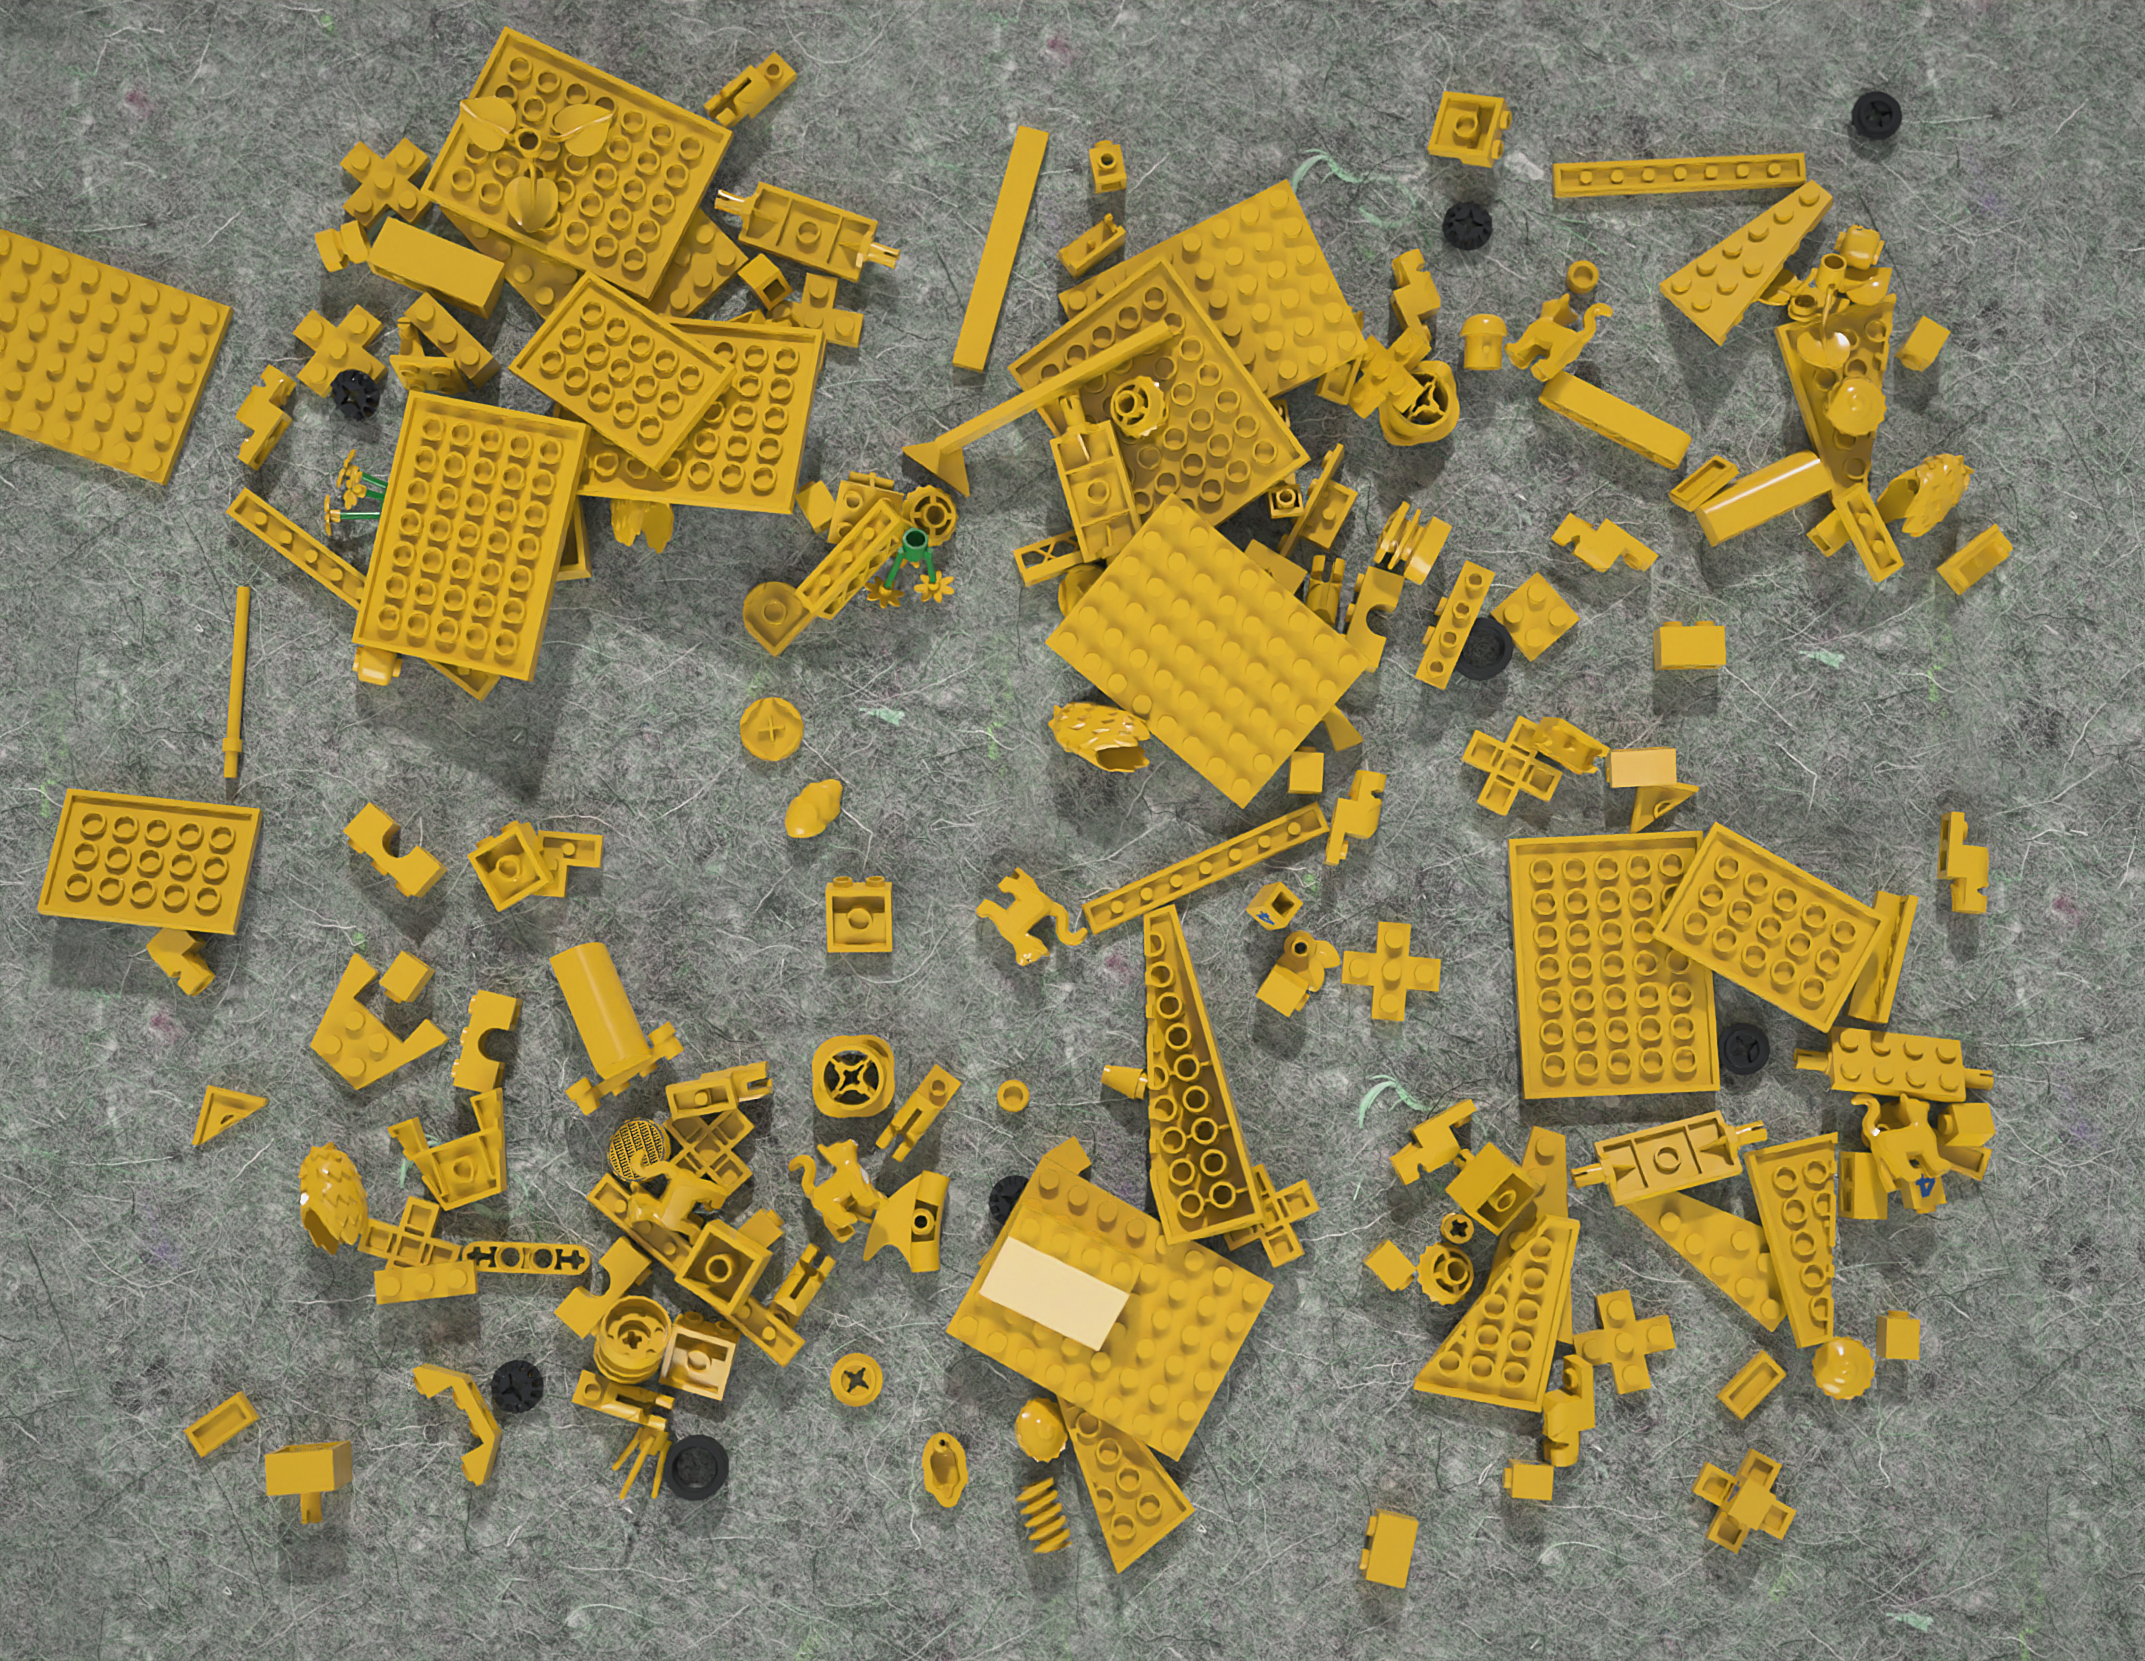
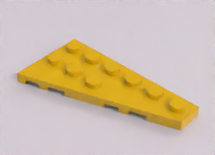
M1810 180L1659 284L1660 292L1721 346L1727 339L1726 334L1734 325L1737 326L1744 318L1743 313L1750 304L1759 299L1782 270L1783 263L1789 255H1794L1798 250L1804 236L1814 230L1833 206V196L1814 180Z
M1531 1126L1520 1166L1542 1189L1500 1233L1484 1290L1545 1214L1568 1218L1565 1135L1537 1126ZM1569 1276L1556 1340L1573 1345L1571 1277Z
M1838 1132L1743 1153L1797 1348L1833 1341L1834 1300L1831 1298L1832 1278L1835 1276V1265H1832V1248L1835 1247L1836 1232L1834 1174L1837 1173L1835 1144L1838 1143Z
M1677 1191L1623 1205L1769 1332H1773L1785 1318L1787 1310L1763 1227Z
M1055 1394L1116 1573L1119 1574L1196 1510L1145 1443Z

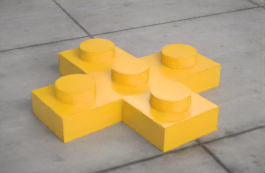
M406 137L397 144L384 160L363 142L359 141L339 163L345 171L362 184L342 208L355 220L359 219L368 231L389 207L414 227L434 204L431 200L422 197L419 193L420 190L412 184L414 179L430 163V158Z
M807 273L801 303L782 300L770 311L767 310L766 320L794 314L804 328L823 329L826 336L819 373H822L827 343L859 348L864 314L834 309L839 285L838 278Z
M356 304L337 328L312 309L292 332L299 340L316 352L296 377L323 399L332 390L330 384L334 381L337 374L348 369H356L366 373L377 385L389 369L369 354L366 348L385 326L358 304Z
M1410 326L1388 350L1372 334L1365 340L1369 352L1363 354L1359 367L1364 375L1352 387L1348 400L1351 408L1364 420L1386 397L1403 413L1425 390L1410 374V371L1432 348Z
M1519 715L1504 743L1478 730L1473 732L1460 760L1489 774L1475 803L1505 817L1519 789L1545 802L1550 801L1563 772L1535 759L1538 751L1529 746V743L1538 724Z
M1378 921L1375 953L1343 951L1340 984L1372 986L1370 1019L1404 1021L1406 989L1439 992L1441 959L1409 956L1411 924Z
M738 1107L737 1109L723 1111L711 1124H708L701 1115L672 1120V1116H670L663 1123V1126L684 1147L670 1161V1163H674L678 1168L691 1170L699 1179L707 1173L718 1186L727 1190L728 1196L733 1194L754 1174L732 1150L756 1128ZM662 1173L669 1180V1177L665 1173Z
M1261 1163L1253 1168L1268 1221L1222 1234L1231 1252L1261 1239L1273 1268H1277L1305 1255L1292 1223L1321 1209L1306 1179L1277 1192L1265 1165Z
M408 1196L399 1226L368 1218L366 1232L364 1235H361L357 1250L387 1259L386 1270L456 1262L460 1260L464 1246L433 1237L442 1210L440 1204L415 1196Z
M1628 1289L1595 1295L1602 1328L1573 1334L1572 1346L1574 1354L1593 1366L1610 1362L1618 1394L1652 1388L1644 1355L1676 1348L1669 1316L1663 1314L1636 1320Z
M1750 1447L1735 1477L1705 1461L1690 1489L1697 1495L1719 1506L1705 1537L1738 1554L1750 1527L1746 1526L1743 1531L1726 1521L1729 1514L1721 1510L1720 1506L1739 1474L1770 1491L1782 1465ZM1775 1499L1759 1528L1782 1541L1797 1511Z

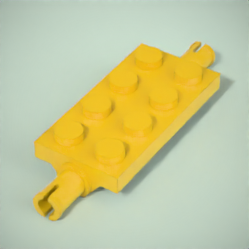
M761 181L758 182L755 193L746 198L726 192L723 189H720L717 194L720 198L716 197L715 209L740 216L743 221L738 237L740 244L855 283L859 282L865 263L869 260L894 270L897 266L896 260L899 261L900 249H894L875 242L874 238L879 227V223L876 220Z
M1073 395L1069 397V401H1067V398L1060 400L1068 426L1065 429L1066 433L1049 440L1084 563L1091 564L1100 560H1106L1109 566L1142 527V522L1113 422L1107 420L1090 425V422H1086L1080 396Z
M1831 1026L1827 1033V1049L1823 1052L1795 1048L1793 1053V1061L1796 1062L1793 1063L1794 1069L1822 1071V1074L1830 1077L1831 1089L1895 1097H1900L1901 1094L1905 1093L1908 1098L1963 1103L1966 1099L1965 1087L1990 1091L1994 1082V1077H1989L1993 1076L1992 1070L1964 1067L1960 1040Z
M1718 1110L1595 1142L1593 1149L1598 1163L1576 1169L1572 1168L1570 1169V1176L1572 1181H1575L1573 1185L1576 1190L1603 1182L1607 1185L1614 1207L1739 1175L1742 1173L1743 1168L1738 1158L1737 1150L1743 1145L1766 1141L1767 1132L1765 1128L1761 1129L1764 1126L1762 1120L1737 1127L1728 1125L1724 1122L1722 1114Z

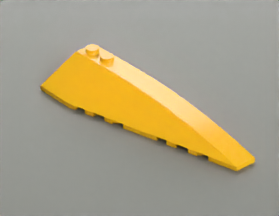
M1175 904L1143 913L1148 1032L1146 1036L1149 1088L1148 1115L1150 1120L1149 1153H1151L1150 1182L1168 1246L1227 1233L1268 1221L1225 1067Z

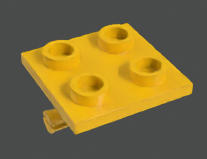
M407 317L399 318L397 320L398 332L401 338L399 355H390L389 361L403 388L418 392H425V390L440 391L444 394L468 392V385L456 359L425 356L416 326L411 324L410 319Z
M850 470L848 481L840 480L827 542L839 544L880 499L886 501L900 515L904 493L892 491L894 480L877 477L874 472H869L868 475Z

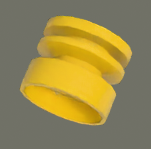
M1403 500L1401 506L1388 518L1376 542L1375 556L1372 561L1380 564L1385 553L1388 552L1392 554V557L1387 565V569L1392 570L1400 559L1404 560L1406 563L1402 576L1421 586L1442 549L1452 525L1433 516L1425 527L1419 525L1422 510L1417 508L1411 520L1405 518L1411 504Z
M628 1296L617 1300L607 1308L594 1343V1360L598 1369L608 1379L620 1384H637L648 1380L657 1372L671 1337V1321L666 1310L656 1301L644 1296Z

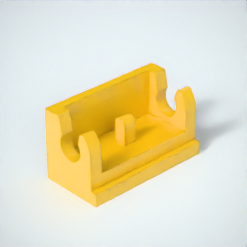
M1110 213L1068 246L1061 248L1056 254L1057 258L1075 280L1125 244L1126 231L1121 225L1117 228Z
M1995 523L1943 562L1936 570L1959 596L2010 556L2009 553L2013 550V547Z
M1542 717L1529 743V746L1580 776L1582 773H1595L1598 768L1592 765L1593 761L1597 757H1606L1610 750L1609 747L1572 724L1556 717Z
M1659 746L1610 749L1605 757L1606 781L1610 782V787L1612 788L1677 784L1676 748Z
M1839 1151L1838 1217L1887 1220L1888 1193H1886L1878 1175L1877 1163L1873 1153Z

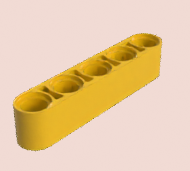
M1563 370L1558 372L1551 380H1547L1538 397L1540 403L1553 411L1666 468L1678 469L1692 442V438L1682 430Z

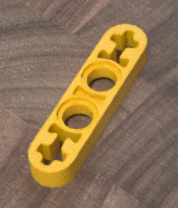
M475 1241L468 1244L462 1252V1261L474 1260V1258L470 1257V1254L475 1252L477 1247H480L481 1253L489 1254L494 1253L493 1246L497 1247L495 1253L496 1266H492L494 1259L481 1260L479 1265H476L477 1271L577 1275L587 1271L593 1261L589 1248L580 1244ZM510 1247L515 1248L520 1255L519 1262L513 1267L507 1266L502 1258L503 1252ZM540 1249H547L552 1254V1263L547 1268L538 1266L535 1261L536 1253ZM558 1249H563L561 1256H572L575 1254V1250L579 1251V1256L585 1257V1262L579 1264L578 1269L574 1268L573 1262H562V1269H558L560 1261Z

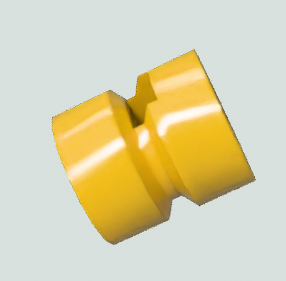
M359 219L342 224L340 231L330 228L315 233L320 256L330 273L347 268L350 261L354 264L365 262L372 249L365 229Z

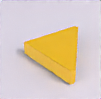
M935 441L902 447L904 455L920 464L925 470L944 483L946 482L959 491L964 497H970L962 448L945 456L938 449Z
M1680 782L1667 785L1636 786L1628 834L1637 833L1698 792L1699 786Z
M207 1085L192 1144L201 1145L267 1105L269 1099Z

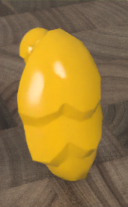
M827 779L808 784L799 796L791 801L787 808L784 820L787 834L792 838H807L824 831L827 825L841 812L840 800L843 792L841 783L834 779Z
M938 1432L931 1436L923 1450L922 1468L924 1470V1484L926 1490L932 1493L943 1507L951 1508L957 1504L962 1489L968 1483L966 1455L955 1437L947 1432Z

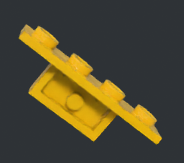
M1338 443L1334 452L1329 450L1325 455L1321 465L1324 471L1319 480L1316 478L1312 480L1306 495L1309 496V499L1303 507L1304 515L1293 516L1292 524L1295 525L1290 535L1284 534L1277 547V551L1280 552L1279 555L1284 558L1290 559L1300 538L1328 552L1336 540L1358 498V492L1332 481L1344 457V445Z
M1468 560L1465 561L1453 590L1447 598L1441 596L1434 614L1439 617L1435 626L1429 625L1422 638L1421 643L1425 644L1426 647L1422 653L1424 656L1414 678L1445 690L1495 576V572Z

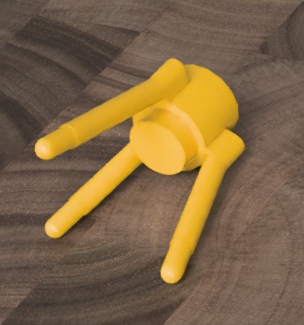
M646 1425L644 1428L639 1426L635 1437L612 1466V1470L617 1471L640 1442L638 1449L641 1452L619 1494L620 1500L625 1499L647 1455L656 1456L657 1452L660 1451L651 1493L653 1499L658 1497L664 1471V1462L672 1444V1441L668 1440L670 1435L668 1430L662 1431Z

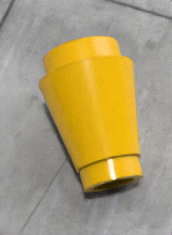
M1106 1064L1103 1070L1101 1083L1133 1100H1136V1098L1144 1100L1149 1089L1148 1075L1145 1073V1069Z

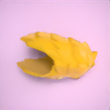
M1943 453L1933 457L1928 456L1921 465L1894 478L1877 499L1876 508L1884 524L1895 519L1907 517L1902 531L1911 533L1910 537L1922 536L1930 531L1938 522H1942L1951 508L1955 507L1960 501L1964 491L1967 490V486L1970 485L1969 475L1973 474L1974 470L1964 464L1963 455L1954 456Z
M611 498V524L616 540L631 547L636 534L639 535L642 529L646 535L648 547L654 548L657 554L662 553L667 541H670L674 521L672 503Z
M1072 701L1063 708L1054 705L1053 719L1047 725L1053 730L1055 740L1064 748V751L1078 754L1092 764L1112 772H1135V769L1149 765L1150 761L1143 756L1145 750L1138 746L1137 742L1151 738L1149 731L1146 729L1148 724L1141 716L1125 711L1115 705L1096 704L1090 701Z
M333 1141L323 1147L311 1146L310 1153L302 1161L297 1178H300L298 1191H300L302 1224L305 1230H308L317 1248L322 1246L330 1255H335L339 1242L341 1244L346 1242L353 1245L359 1233L361 1235L365 1234L368 1225V1204L366 1199L368 1194L361 1183L362 1177L358 1174L355 1164L348 1158L346 1153L337 1150Z

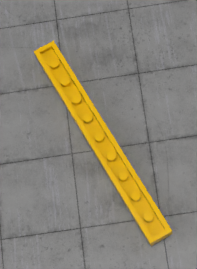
M244 487L226 510V513L359 611L366 576ZM424 659L480 702H483L501 678L497 674Z

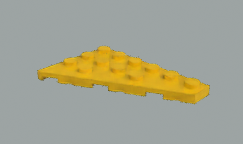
M1895 293L1886 295L1879 303L1872 305L1857 303L1848 306L1845 311L1838 315L1828 317L1826 333L1837 332L1843 334L1849 341L1851 348L1847 362L1837 369L1813 365L1801 358L1796 350V343L1801 334L1808 331L1820 333L1822 316H1817L1815 319L1807 322L1795 321L1777 326L1774 330L1814 454L1823 464L1834 485V488L1827 493L1832 509L1835 506L1831 500L1855 483H1864L1868 490L1869 482L1867 479L1868 473L1871 471V453L1877 430L1870 431L1867 435L1853 437L1850 434L1841 433L1838 428L1832 426L1831 420L1826 416L1827 409L1824 404L1827 399V391L1833 388L1835 382L1841 381L1845 376L1852 378L1857 375L1863 379L1870 378L1873 384L1880 386L1881 391L1889 354V336L1892 334L1894 304L1897 301Z
M1545 1214L1416 1375L1413 1381L1414 1390L1541 1413L1580 1228L1579 1220Z

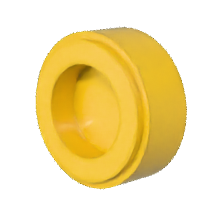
M1579 260L1570 266L1566 273L1565 281L1572 292L1586 294L1597 284L1599 272L1597 267L1590 261Z
M1019 1080L1005 1081L997 1091L999 1105L1008 1112H1018L1024 1109L1029 1102V1090Z

